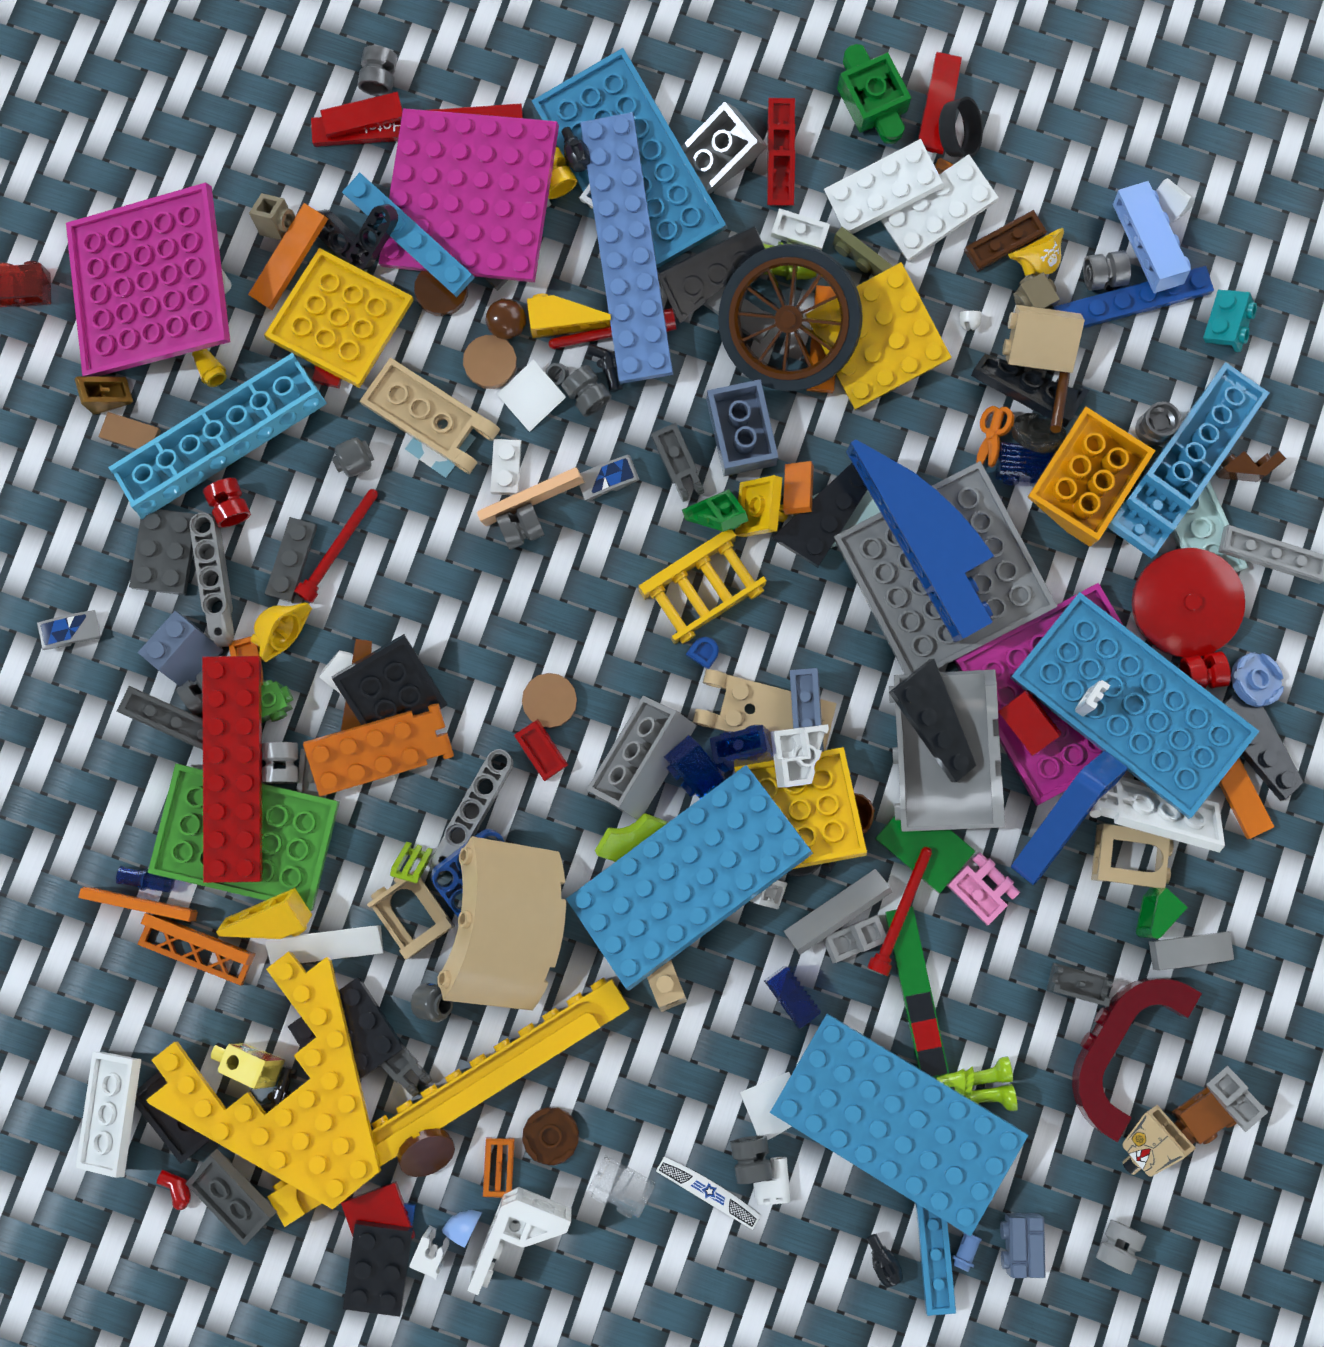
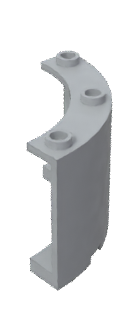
M995 669L940 672L976 763V766L957 782L950 781L889 694L890 703H895L898 747H893V764H899L900 803L894 804L895 820H901L902 831L1005 827ZM911 674L894 675V686H889V692Z

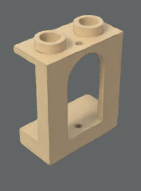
M1099 824L1096 828L1091 880L1151 888H1165L1171 877V870L1168 868V857L1173 853V840L1129 827ZM1113 840L1150 844L1157 847L1155 871L1142 872L1111 867Z
M421 877L418 883L394 878L396 884L389 889L382 887L370 896L373 900L367 904L369 908H373L394 938L405 960L412 958L455 927ZM400 889L411 890L436 923L414 940L391 907L392 896Z

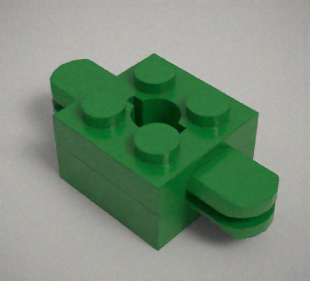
M851 45L844 53L843 65L846 71L840 73L837 89L859 133L875 127L885 144L897 143L905 130V125L900 115L907 113L911 96L888 52L871 59L863 45Z

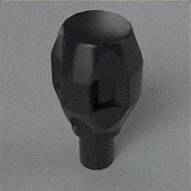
M565 127L561 131L564 138V158L568 166L575 172L585 171L587 165L590 164L589 150L585 143L574 136L570 127Z
M877 1234L867 1237V1241L872 1249L873 1268L879 1280L887 1288L900 1283L903 1280V1274L896 1257L886 1246L882 1245Z

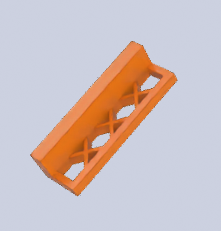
M145 913L140 923L145 925L137 945L240 986L243 985L256 953L160 915ZM152 928L163 932L166 941L158 945L148 942L147 940ZM179 939L188 942L192 951L185 955L178 954L173 942ZM168 945L170 950L163 948V946ZM206 949L215 953L218 962L209 966L203 964L199 952ZM194 955L196 960H193L188 957ZM233 960L243 964L238 977L228 973L225 962ZM220 965L222 971L213 967Z

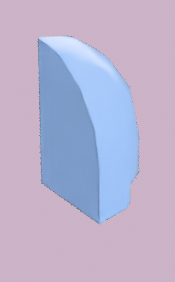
M475 1210L459 1212L448 1220L442 1232L453 1242L465 1248L482 1212Z

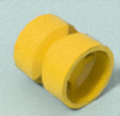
M558 147L555 150L548 199L564 196L578 182L571 168L566 166L567 162Z

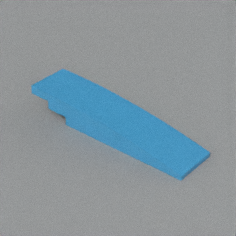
M1225 362L1184 417L1180 427L1169 438L1116 512L1108 528L1152 559L1168 536L1175 530L1186 512L1193 506L1265 401L1269 392Z

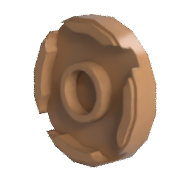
M484 335L476 338L468 345L464 352L463 366L467 377L477 386L484 389H495L504 386L514 375L517 367V358L513 347L507 340L497 338L495 335Z
M546 673L538 675L529 681L523 691L522 704L524 712L531 722L538 719L544 728H555L562 726L571 719L576 711L577 697L574 687L566 678L559 674Z

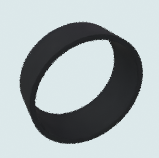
M963 97L946 103L940 113V141L945 152L951 157H965L968 154L974 157L982 143L983 123L981 113L976 102L970 97ZM957 109L961 114L964 125V139L961 147L955 130Z

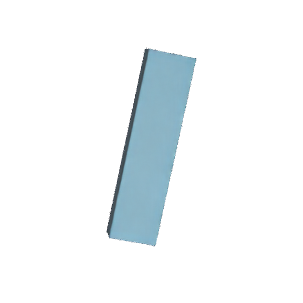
M291 353L108 468L124 491L130 506L141 519H144L146 515L154 513L320 409L327 402L302 364Z

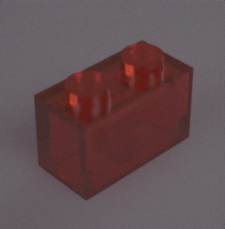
M36 261L24 262V265L0 263V307L51 304V274L41 263Z

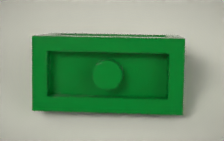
M1150 888L1142 898L1136 935L1141 938H1161L1188 907L1167 888Z

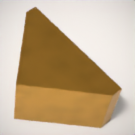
M77 376L75 378L81 404L93 415L126 406L133 402L126 377Z

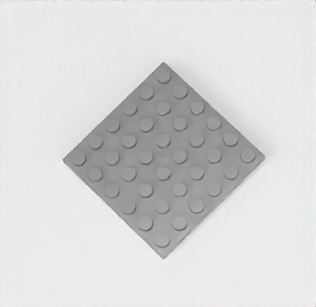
M981 461L932 485L963 515L994 555L987 562L965 573L967 578L971 576L979 589L976 592L981 602L985 601L993 613V616L990 617L993 623L958 642L953 641L881 512L834 536L840 552L904 674H912L929 659H935L937 667L940 668L1057 607Z

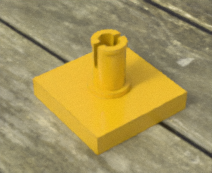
M772 475L740 482L738 502L746 511L749 521L735 529L736 536L749 537L777 532L778 521H786L788 515L781 512L783 511V505L780 504L783 477Z

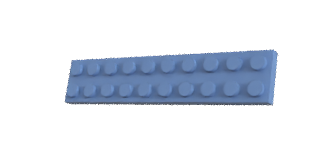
M631 112L580 122L583 143L586 144L590 154V164L587 165L607 304L609 314H611L610 324L619 382L623 384L673 375L634 114Z

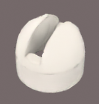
M980 311L960 312V325L964 330L969 331L970 328L976 330L980 326Z

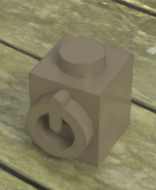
M261 193L249 212L261 236L282 240L295 218L293 210L288 208L284 198Z
M1044 272L1037 276L1031 274L1022 279L1018 290L1013 293L1015 304L1052 310L1060 300L1056 293L1057 290L1054 282L1050 278L1048 279Z

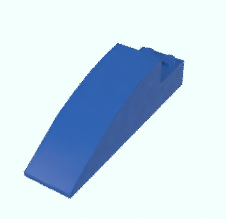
M856 439L852 441L846 451L847 455L953 641L958 642L993 623L990 618L993 616L989 605L985 601L981 602L976 593L979 591L976 582L971 576L967 578L965 574L994 557L977 531L947 499L916 473Z

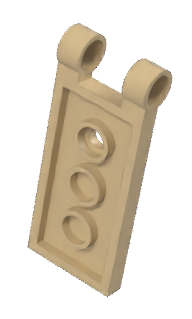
M389 358L360 400L363 406L440 454L467 474L472 472L478 462L459 448L471 430L475 429L480 435L490 441H493L500 431V428L493 422L392 358ZM441 420L448 422L447 427L444 429L438 427V423Z
M706 669L703 684L726 690L720 715H717L710 711L696 709L692 723L772 744L771 731L793 729L791 691L734 677L720 671ZM821 699L822 725L828 724L829 727L828 733H825L823 738L825 751L837 703ZM747 704H752L755 707L753 714L745 712Z

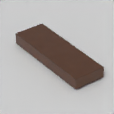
M1032 210L966 246L964 252L975 270L979 272L1008 256V254L1045 236L1047 231L1035 211Z

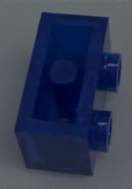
M751 725L743 730L724 732L719 736L710 738L714 765L723 772L735 770L734 767L774 760L771 733L764 725Z

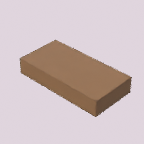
M107 412L98 437L102 440L137 450L158 437L161 430L158 427Z

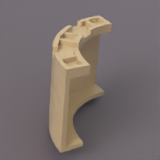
M472 836L459 854L463 881L462 908L458 917L459 926L452 950L437 977L438 986L441 989L444 1001L533 1011L549 984L545 979L549 968H555L563 938L566 900L561 899V885L565 883V875L560 853L558 851Z

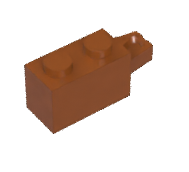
M1207 1087L1172 1111L1177 1119L1174 1124L1192 1144L1195 1142L1198 1144H1208L1217 1138L1218 1131L1224 1127L1230 1128L1237 1124Z

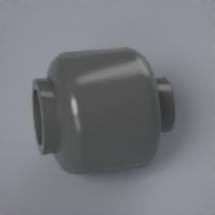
M357 437L336 445V456L332 457L338 473L344 471L348 477H354L368 471L372 466L371 461L374 460L366 440L361 441Z
M424 983L415 989L411 998V1009L417 1018L437 1023L446 1019L451 1013L453 1001L443 1000L441 989L438 985Z

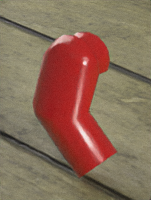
M162 1170L156 1183L170 1189L172 1206L176 1210H184L191 1200V1193L189 1187L185 1184L187 1180Z

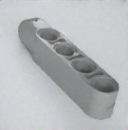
M198 513L190 520V533L201 607L206 615L208 634L214 643L221 648L231 645L234 640L231 615L233 605L222 533L214 518L207 513ZM210 522V529L205 533H200L201 525ZM214 548V556L211 559L205 560V551ZM212 575H218L219 580L217 584L209 586V578ZM217 601H222V609L217 613H213V604Z
M497 749L487 756L447 826L443 839L431 859L432 869L442 862L444 857L450 856L477 833L513 769V759L506 751ZM498 756H505L507 758V765L502 770H496L493 767V761ZM484 780H491L493 783L491 793L481 794L479 791L480 783ZM471 804H477L479 807V815L474 819H468L465 814L466 808ZM457 828H462L465 832V839L463 842L455 844L452 840V832ZM446 870V871H442V872H440L439 874L442 875V874H444L445 872H447V870Z

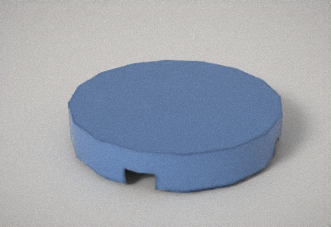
M1256 652L1248 653L1237 659L1233 665L1231 672L1232 685L1237 695L1246 704L1254 707H1265L1277 701L1283 693L1284 686H1282L1281 681L1284 679L1283 673L1270 656L1263 653L1257 654Z

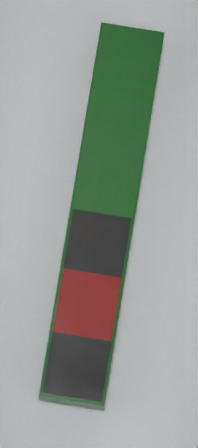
M911 906L894 945L893 954L917 1066L935 1078L949 1074L914 908ZM896 910L885 912L888 930Z

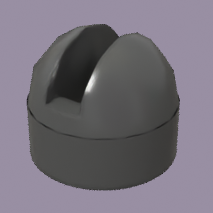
M553 363L547 367L546 374L555 385H561L569 376V370L561 363ZM562 371V375L556 380L555 377Z

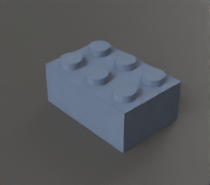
M761 379L707 390L706 401L723 477L776 466L778 453Z

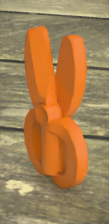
M991 406L983 412L980 419V428L986 434V438L979 448L976 463L981 461L983 465L988 456V466L991 468L995 466L1000 452V437L1006 435L1014 424V413L1008 407L998 408ZM993 414L990 428H987L988 418ZM1004 414H1007V422L1001 429Z

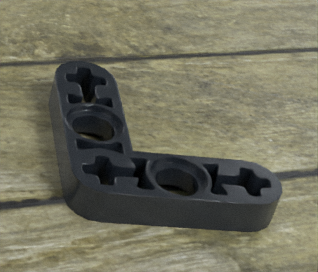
M390 204L374 207L356 236L333 212L327 209L319 210L318 212L327 217L328 220L325 224L326 227H323L318 237L340 259L361 270H366L374 264L396 227L398 214L396 209ZM369 231H372L376 236L375 245H372L368 240ZM339 233L345 237L346 244L344 248L338 243Z

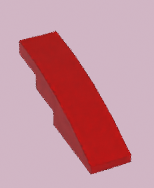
M936 52L919 133V139L922 140L928 152L943 155L944 149L939 136V117L943 106L948 102L954 101L962 60L960 56Z
M768 98L767 205L794 206L795 98Z

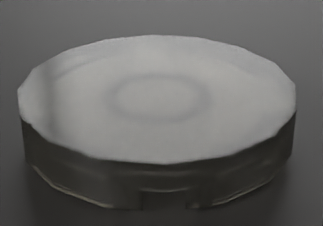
M1025 413L1015 419L1011 428L1012 437L1021 446L1034 452H1056L1066 437V430L1063 426L1059 433H1053L1050 430L1051 420L1047 417L1046 419L1039 418L1040 414Z

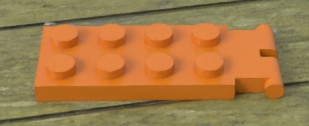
M439 703L428 706V712L413 716L412 711H408L303 742L319 797L428 765L426 759L443 755V759L454 757L448 733L436 735V730L446 727Z

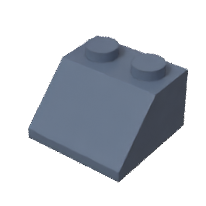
M177 611L170 615L138 651L151 665L179 686L188 680L196 681V675L202 671V657H217L224 652L212 639Z

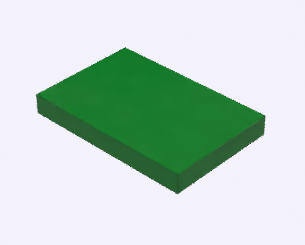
M895 815L875 838L912 871L923 847L931 848L932 855L922 880L938 894L942 892L975 853L974 849L951 830L902 831L901 820H895Z

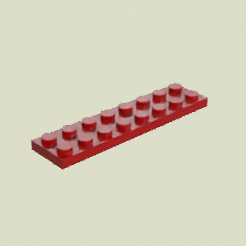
M261 656L202 657L203 883L261 882Z

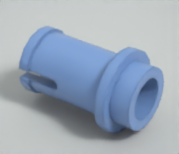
M964 1233L956 1256H952L954 1259L953 1265L969 1272L970 1267H974L972 1262L982 1239L973 1234L970 1237Z

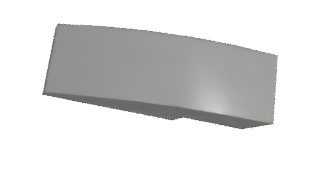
M1230 931L1149 941L1153 970H1167L1234 960Z

